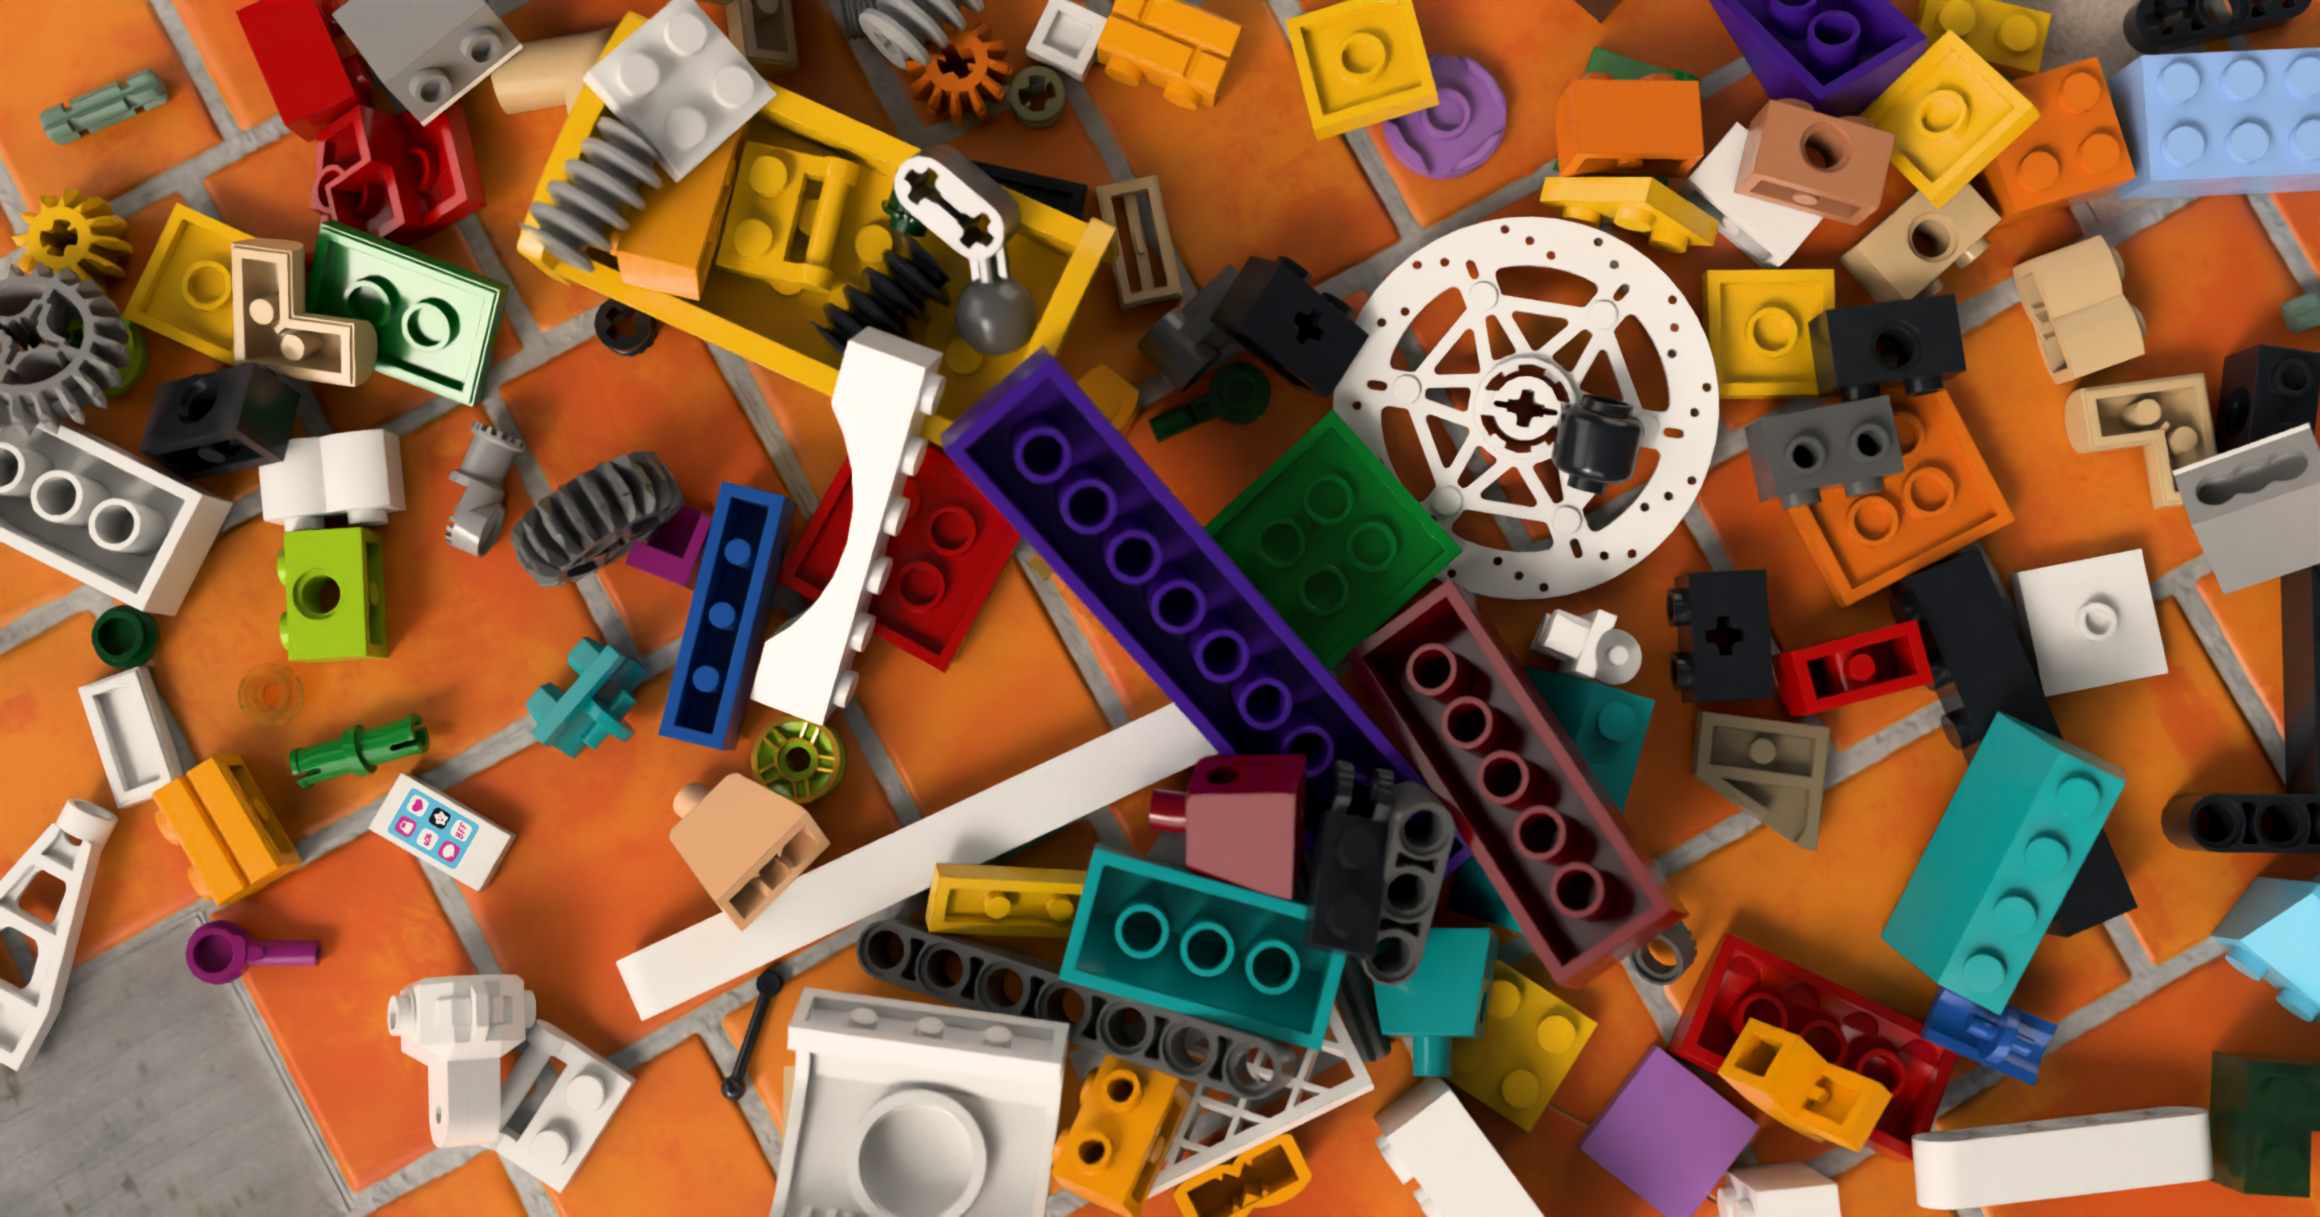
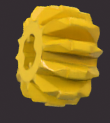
M65 189L61 199L50 194L40 195L41 212L38 215L31 211L20 212L25 223L30 225L28 232L12 236L11 238L17 246L27 250L16 262L23 271L31 274L39 261L45 266H49L54 275L67 266L71 271L76 272L81 281L90 278L92 282L98 284L103 294H107L105 277L108 274L116 278L127 277L123 268L117 265L119 257L135 253L131 244L120 239L130 227L125 219L115 214L112 215L113 208H111V204L98 196L87 199V196L78 190Z

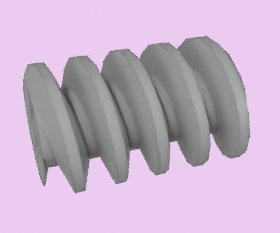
M877 0L878 10L872 8L864 9L860 13L858 21L876 48L892 64L907 70L906 61L909 58L923 66H928L932 62L924 46L927 40L943 49L949 45V39L941 27L945 22L959 31H963L967 27V22L959 9L962 5L975 13H981L985 9V5L982 0Z
M604 116L598 121L597 127L606 142L593 137H586L580 146L589 163L577 159H568L564 164L563 169L573 185L559 180H551L547 185L546 190L557 207L534 201L529 211L540 228L518 223L531 238L569 266L591 274L597 268L585 251L588 246L610 252L613 248L602 230L607 224L623 231H627L630 227L619 207L623 203L640 210L646 207L647 204L636 189L638 183L641 182L660 189L663 185L662 180L652 167L656 161L661 162L656 152L623 125Z

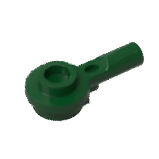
M1240 361L1230 363L1216 372L1210 381L1209 394L1153 417L1148 422L1158 443L1214 418L1223 423L1227 422L1235 425L1253 423L1263 416L1270 404V383L1263 371L1253 364Z

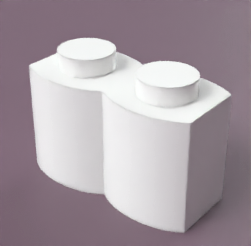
M384 429L289 439L284 461L259 466L264 521L284 525L285 532L325 529V521L347 518L348 526L384 525L388 523L387 513L406 510L399 435Z

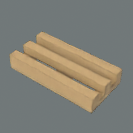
M1153 175L1096 187L1102 221L1117 227L1111 199L1123 197L1142 287L1140 292L1131 293L1118 234L1119 256L1115 265H1112L1121 313L1134 311V308L1146 306V308L1158 306V303L1170 301V303L1182 301L1183 294L1158 176ZM1147 192L1167 284L1165 287L1155 288L1135 195L1138 193Z

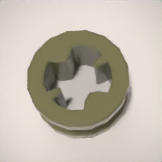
M1031 66L1023 69L1014 77L1010 85L1009 99L1014 116L1021 124L1031 129H1045L1053 126L1061 119L1066 109V95L1062 79L1055 71L1044 66ZM1035 84H1043L1045 94H1048L1051 90L1055 93V98L1047 99L1045 101V110L1040 112L1032 111L1030 102H1027L1024 106L1020 102L1021 98L1030 96L1031 86Z

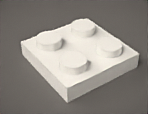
M672 0L591 68L583 77L585 83L605 102L606 106L623 125L656 152L661 159V162H657L676 183L777 95L694 0Z

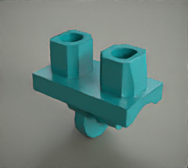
M583 637L568 654L567 663L580 675L568 691L565 692L562 688L549 682L540 686L525 703L526 708L538 724L531 733L543 745L548 747L550 745L554 746L574 759L586 745L596 750L609 734L627 743L634 735L635 730L624 717L638 702L631 694L650 673L639 661L608 644L605 647L589 637Z

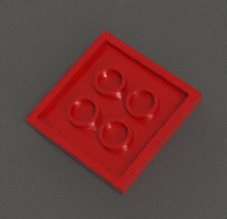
M927 445L924 459L917 474L914 477L907 476L902 497L910 499L908 514L900 533L897 536L890 535L885 556L893 559L892 568L881 594L873 593L868 613L876 616L872 634L947 674L1023 537L950 457ZM849 454L777 579L778 582L814 602L820 598L834 577L848 542L853 514V472Z

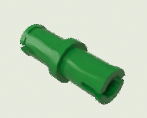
M411 713L404 718L367 729L363 725L351 726L346 728L340 737L304 748L298 747L293 749L289 756L293 776L306 771V775L298 777L296 780L302 788H309L314 784L350 773L363 777L373 774L377 770L378 765L414 754L426 753L430 746L426 726L414 729V726L420 725L423 722L417 713Z

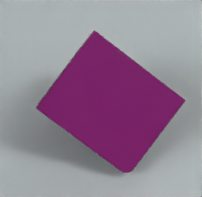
M682 505L677 517L670 520L666 528L654 534L647 541V544L634 541L625 564L694 591L713 515Z

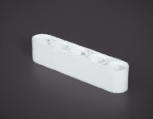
M2155 1107L1926 1132L1912 1136L1917 1204L1931 1209H1965L2196 1182L2214 1178L2209 1114L2207 1109L2199 1107Z

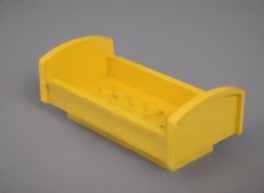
M629 11L610 38L596 64L650 19ZM765 80L777 95L749 119L751 135L749 141L820 157H838L860 166L856 187L848 188L829 270L833 271L835 275L830 293L814 292L719 270L715 264L727 214L700 301L622 283L617 256L610 255V252L588 246L585 251L597 268L593 274L569 266L537 243L522 229L517 244V251L549 277L571 287L576 282L833 398L843 359L809 320L827 328L829 323L822 307L827 302L847 310L849 307L842 288L847 284L865 293L868 292L862 276V270L866 267H871L887 275L888 272L881 255L886 249H890L905 258L907 257L901 241V236L904 233L888 225L890 216L883 211L882 201L889 200L894 185V177L899 166L922 149ZM586 83L558 137L531 205L534 201L557 207L546 190L547 185L551 180H559L573 185L563 169L564 164L568 159H577L589 163L580 148L582 141L586 137H593L606 142L597 127L598 121L602 116L609 117L623 125L606 106L605 102ZM929 169L930 177L926 184L931 189L936 190L934 185L939 176L934 170ZM808 179L789 262L804 263L823 182ZM1000 185L1015 199L1021 213L1020 227L1016 235L1007 242L1011 276L1018 279L1031 291L1038 312L1036 329L1030 341L1017 352L998 357L978 353L962 339L955 322L957 301L963 288L972 281L969 259L957 253L930 229L927 230L925 237L912 236L934 258L950 278L951 282L946 283L945 287L952 302L946 308L931 299L927 300L925 303L932 318V322L929 325L911 316L906 319L913 337L911 342L943 353L937 375L946 378L943 395L935 413L932 416L925 414L920 437L943 447L940 434L1042 345L1058 359L1101 262L1105 261L1115 265L1119 256L1117 227L1094 217L1091 218L1089 223H1085ZM623 203L619 209L623 216L627 217L630 206ZM528 211L524 224L540 228L530 211ZM982 212L977 227L982 232L987 233L988 224L992 220ZM606 224L602 230L610 241L612 226Z

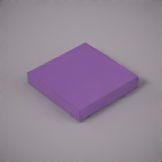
M1652 1044L1576 1143V1146L1664 1216L1692 1217L1760 1126L1660 1047Z

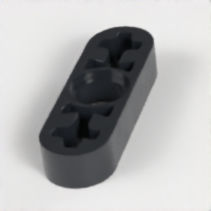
M2139 0L2127 11L2123 20V32L2127 42L2135 50L2145 54H2158L2282 26L2303 13L2312 0H2288L2284 4L2280 0H2268L2260 2L2254 7L2252 0H2227L2232 9L2231 19L2227 24L2214 23L2206 16L2203 9L2204 0ZM2183 10V19L2174 22L2162 32L2158 26L2148 27L2146 23V17L2152 13L2156 18L2174 16Z

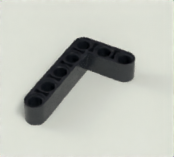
M2318 564L2280 576L2286 794L2186 793L2177 795L2168 801L2162 810L2161 826L2169 842L2178 848L2217 853H2320V573ZM2204 807L2210 816L2211 824L2207 834L2201 837L2196 828V817ZM2267 808L2272 813L2274 819L2273 830L2268 837L2264 835L2260 825L2261 816Z

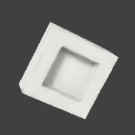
M1049 0L1026 47L1027 57L1084 82L1097 55L1098 41L1107 18L1069 0Z

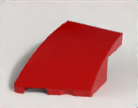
M461 98L425 126L408 110L397 116L358 104L318 133L315 154L317 174L312 187L310 209L320 214L318 234L320 224L333 219L399 245L408 246L445 229L487 205ZM305 252L306 271L311 272L315 252Z

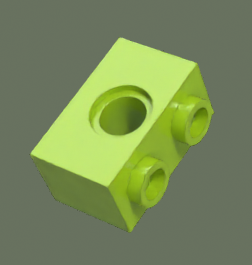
M363 527L284 532V548H281L278 552L277 572L281 584L286 586L287 612H283L281 615L279 633L283 647L288 650L289 661L325 663L388 659L383 534ZM335 580L340 589V599L336 607L326 613L320 603V594L328 582Z

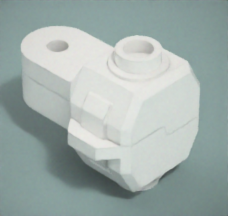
M511 974L424 978L407 984L400 991V995L390 998L387 1015L388 1028L392 1036H401L402 1052L428 1066L429 1124L435 1146L437 1148L493 1144L497 1140L501 1126L500 1058L525 1041V1029L532 1028L535 1023L536 999L533 991L530 989L524 990V980L517 975Z

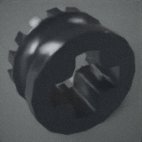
M611 298L600 306L594 322L596 335L601 342L620 356L633 357L639 353L643 354L646 351L645 349L652 346V341L657 335L656 328L658 327L654 317ZM635 312H638L639 314L634 320L635 326L639 329L638 333L632 338L621 334L614 340L613 336L618 330L612 322L615 316L621 313L629 318Z

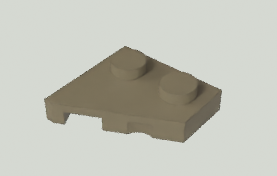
M1705 711L1697 712L1690 775L1797 847L1817 851L1830 728Z

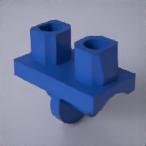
M1940 985L1932 1000L1919 1037L2034 1086L2038 1077L2042 1055L2048 1043L2054 1037L2058 1025L2009 1004H2006L2002 1014L1998 1015Z

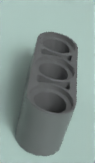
M1415 781L1401 782L1394 785L1392 808L1386 821L1388 822L1377 943L1386 937L1396 936V939L1387 951L1375 953L1373 958L1368 960L1357 958L1366 974L1374 982L1384 986L1399 985L1408 981L1416 973L1421 963L1454 838L1455 824L1449 811L1425 785ZM1419 810H1428V816L1420 827L1413 830H1404L1407 819L1413 813ZM1412 873V878L1404 889L1397 892H1388L1391 882L1397 876Z

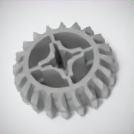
M39 261L32 273L26 276L21 268L11 264L8 278L0 281L1 432L13 424L19 433L30 437L37 424L42 422L47 431L58 435L60 419L70 416L75 422L84 425L85 413L82 410L84 407L92 404L107 409V398L102 392L103 388H123V378L117 369L130 365V354L124 346L130 341L129 331L123 321L120 320L121 313L114 301L108 299L103 294L98 284L92 282L90 278L81 281L76 272L71 271L67 266L54 275L49 266H45ZM73 319L84 325V337L80 349L73 348L68 343L71 335L67 328Z

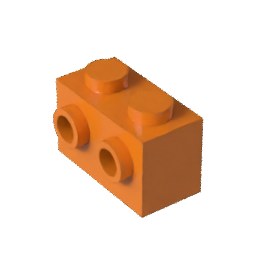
M1593 72L1572 79L1555 103L1559 177L1683 178L1704 156L1699 81H1677L1675 76L1667 73L1650 74L1639 80H1614V77L1609 73Z

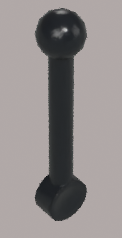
M776 971L763 972L757 978L756 987L760 993L733 1072L721 1084V1093L729 1101L740 1100L746 1093V1084L743 1079L772 996L777 995L783 988V979Z

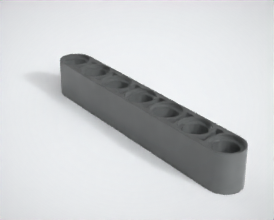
M906 918L880 920L867 926L857 941L856 954L859 964L867 974L876 979L971 1010L1070 1023L1069 1042L1244 1099L1257 1100L1282 1090L1291 1082L1296 1072L1295 1053L1288 1042L1059 979L1061 965L963 934L929 933L927 924L922 921ZM893 933L898 934L904 945V955L899 964L891 960L887 950L888 941ZM951 951L958 954L963 964V975L957 984L949 979L945 970V960ZM1010 969L1017 972L1023 983V994L1017 1003H1014L1006 996L1003 988L1004 978ZM1070 988L1080 994L1085 1005L1084 1014L1078 1023L1070 1020L1063 1009V998L1066 991ZM1130 1007L1138 1010L1143 1015L1147 1025L1146 1034L1140 1043L1131 1040L1124 1031L1123 1017ZM1191 1027L1202 1031L1208 1039L1210 1045L1209 1055L1204 1063L1196 1062L1186 1053L1184 1040ZM1252 1048L1264 1050L1272 1059L1274 1070L1273 1076L1268 1083H1260L1253 1079L1248 1072L1246 1065L1247 1056Z

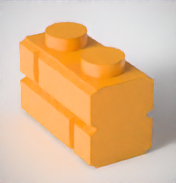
M1115 0L1112 12L1098 41V62L1106 65L1104 72L1109 77L1122 84L1138 87L1141 80L1163 88L1164 98L1182 108L1197 110L1199 103L1214 108L1239 49L1243 25L1182 0Z
M218 754L212 756L187 771V774L174 779L151 795L160 809L155 814L157 827L170 843L182 846L193 865L187 869L191 885L205 900L213 899L216 906L243 901L303 863L239 754Z

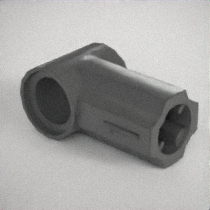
M1230 264L1181 310L1176 307L1162 317L1137 345L1145 356L1180 392L1188 389L1209 370L1222 354L1219 350L1232 339L1209 321L1240 273Z

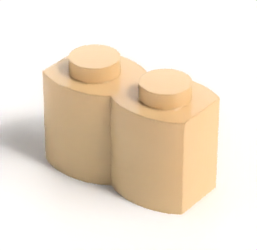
M2101 234L2030 259L2012 268L2020 301L2034 326L2038 348L2047 371L2056 385L2145 354L2143 342L2147 335L2145 320L2141 312L2135 306L2130 305L2123 295L2121 281L2124 279L2125 272L2122 259L2113 247L2107 245Z

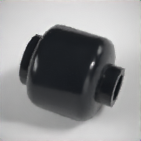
M1583 394L1581 403L1570 404L1563 409L1551 459L1555 467L1569 474L1568 486L1589 493L1605 494L1607 484L1624 483L1633 477L1645 433L1641 420L1632 415L1633 405L1610 397Z

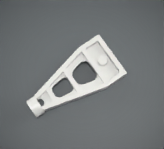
M69 798L56 823H52L0 881V931L4 928L12 927L35 939L38 945V957L33 976L25 988L20 989L0 978V1062L16 1071L31 1066L61 1010L100 855L119 821L118 817L109 810L83 799ZM72 835L83 841L80 846L74 845L69 841L68 836ZM42 870L65 881L66 884L65 895L56 918L51 924L19 907L20 897L35 876Z

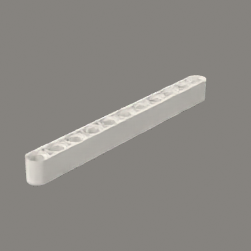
M1171 703L797 877L743 932L736 928L724 912H721L616 961V965L641 1021L646 1020L930 888L935 863L979 865L1188 768L1206 756L1218 754V751L1178 707Z

